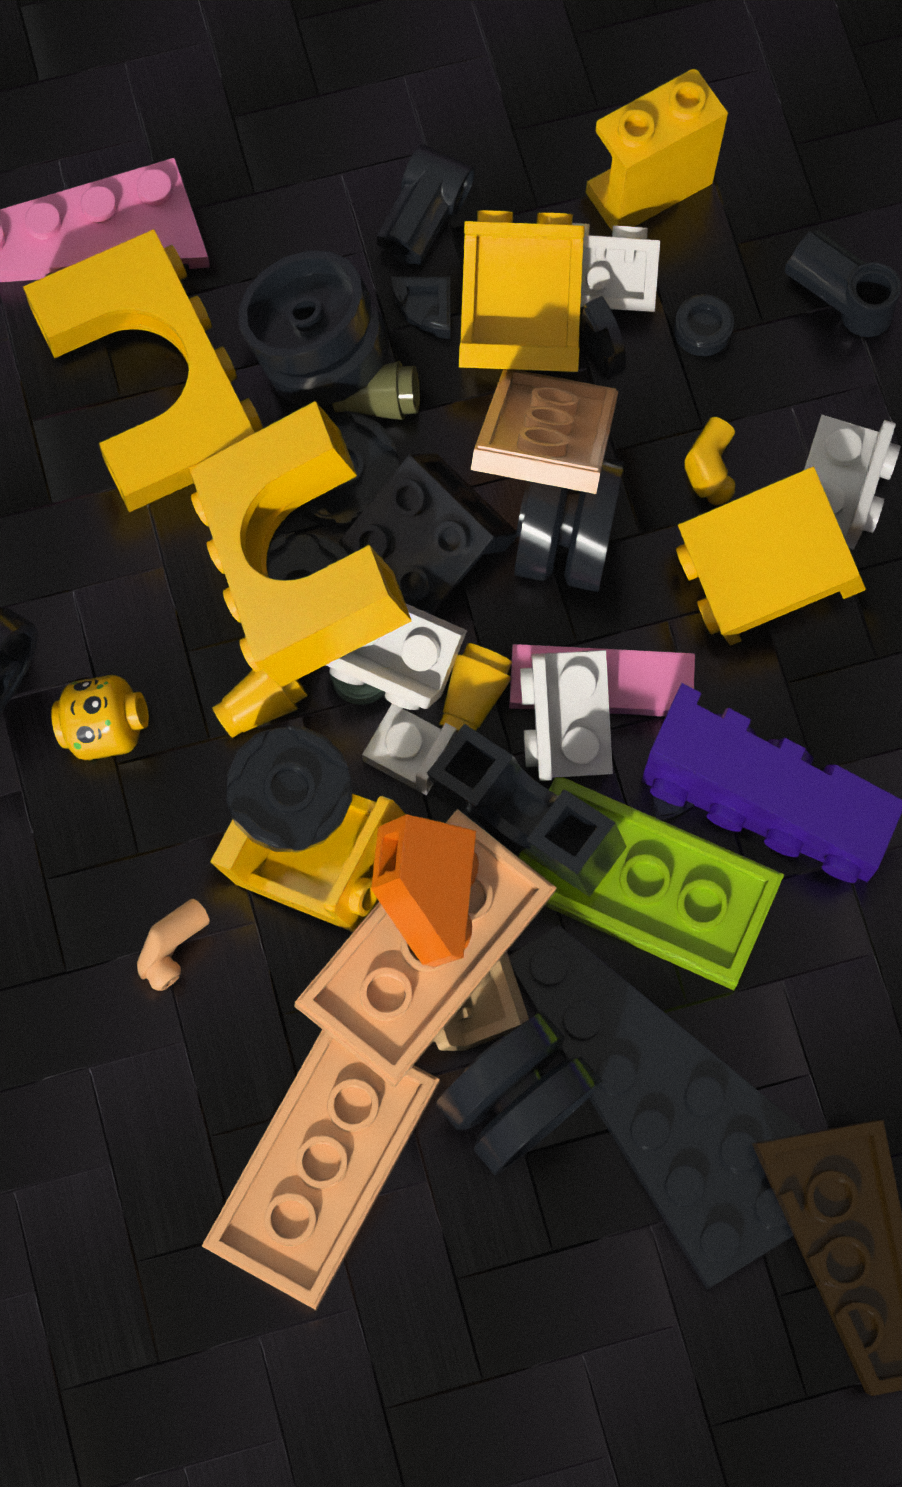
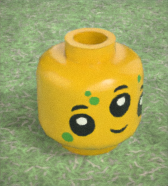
M117 675L74 681L63 689L60 700H56L52 706V726L59 745L65 749L69 748L74 756L83 760H93L131 752L138 744L140 729L147 728L149 721L148 708L141 692L133 693L127 681Z

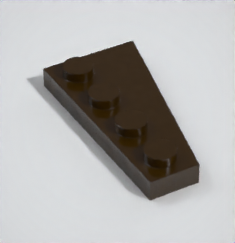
M876 1119L752 1143L865 1392L875 1396L902 1390V1211L884 1121Z

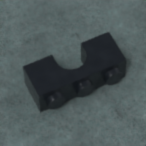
M466 724L460 728L427 772L430 780L444 800L462 812L466 811L483 826L589 897L627 847L614 821L565 789L559 796L549 791L529 776L519 766L512 754Z

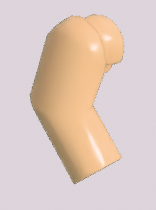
M190 899L150 928L137 961V969L140 978H147L151 987L155 990L163 991L179 979L181 967L172 960V955L178 945L209 924V916L197 900Z

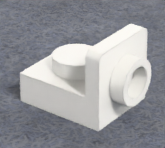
M392 703L364 750L362 759L365 763L427 795L433 786L427 772L457 734V728L445 723L442 729Z

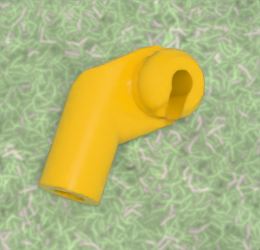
M711 417L685 458V470L693 490L699 497H706L713 505H722L728 502L734 495L736 487L734 480L727 476L728 471L721 458L722 453L735 435V430L729 423L718 417Z

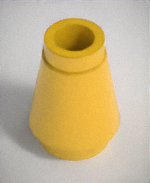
M467 643L463 655H457L443 709L444 714L439 725L443 727L447 723L457 728L458 732L466 724L476 731L512 680L507 675L512 661L487 648Z
M252 670L212 709L225 730L233 738L241 732H246L298 710L296 703L308 695L298 679L280 687L263 670L257 673Z

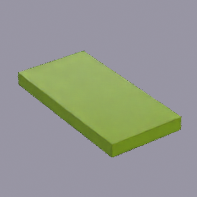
M555 777L549 791L559 796L565 789L614 821L627 847L590 897L521 851L518 857L556 887L555 893L544 906L734 990L784 874L564 777Z

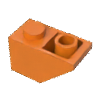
M406 814L378 827L371 890L421 964L436 967L464 958V950L471 939L473 925L472 919L468 915L470 889L475 882L479 868L478 855L474 852L476 830Z

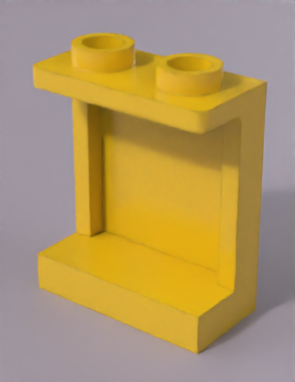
M691 69L597 121L596 133L611 153L612 164L611 169L587 181L586 194L612 232L613 226L635 227L713 184L728 112L698 70Z
M483 210L477 211V222H464L465 240L459 367L578 372L585 226L572 225L573 214L537 213V224L513 223V212Z
M814 466L678 525L685 544L675 548L680 563L689 581L699 577L706 594V598L697 601L703 620L711 635L721 631V634L730 646L741 642L740 633L840 591L843 599H846L866 590Z
M352 794L351 804L341 826L323 844L302 852H274L253 843L232 820L210 862L237 886L354 932L379 902L371 890L378 827L406 814L392 799L380 796L377 802Z

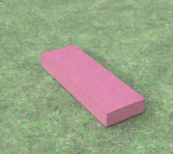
M512 645V680L510 681L509 708L534 710V705H522L520 668H532L531 654L606 650L610 714L666 717L681 683L694 689L695 653Z

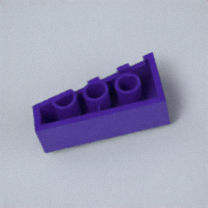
M681 683L651 748L641 783L651 786L650 793L656 798L666 801L668 804L679 807L684 806L686 801L694 804L693 806L707 811V818L724 829L740 832L743 827L764 836V843L772 850L783 855L798 857L802 853L823 863L822 869L826 873L837 879L855 883L859 878L868 882L878 870L902 813V799L838 765L828 764L824 767L823 771L812 766L814 759L805 751L806 748L787 738L765 741L757 737L754 730L749 727L751 719L730 708L725 709L723 714H714L697 705L701 693Z

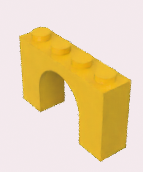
M154 229L23 286L30 309L54 358L108 334L121 330L139 329L153 332L170 341L182 353L189 366L188 379L184 390L178 400L166 412L99 443L104 462L129 512L193 484L194 481L189 469L190 467L263 429L250 399L246 398L239 401L230 383L238 378L225 348L222 346L214 350L205 333L206 330L212 328V324L198 295L189 299L180 280L187 277V274L175 247L171 244L163 248Z
M316 401L189 468L197 492L191 494V501L201 521L210 528L213 539L207 541V549L218 570L226 576L229 587L223 590L224 600L233 617L242 624L246 637L240 639L239 643L242 653L253 671L257 673L263 670L280 687H283L412 621L394 572L370 545L301 579L282 581L268 577L266 566L267 551L270 541L281 522L301 505L357 476L340 429Z

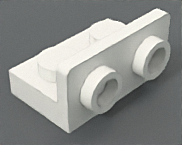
M572 223V225L585 226L580 307H584L586 303L603 296L610 309L655 312L660 240H647L648 228L613 226L612 237L589 236L590 224Z
M821 415L804 470L814 466L849 548L854 549L863 530L873 533L876 528L884 503V498L874 496L879 477L887 480L890 479L900 451V445L890 443L896 423L884 420L879 432Z
M406 604L411 622L326 665L330 667L329 673L340 681L352 685L367 683L385 691V698L394 705L409 710H418L419 707L428 709L443 694L467 630Z
M606 650L531 654L532 668H520L522 705H534L536 730H524L526 767H538L539 781L552 780V777L613 774Z

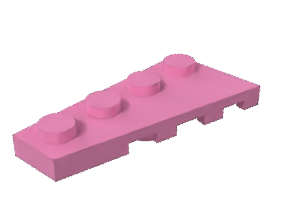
M171 158L0 209V282L39 280L48 276L49 273L60 271L153 229L163 248L172 244L182 263L189 264V269L209 268L208 255L175 159Z

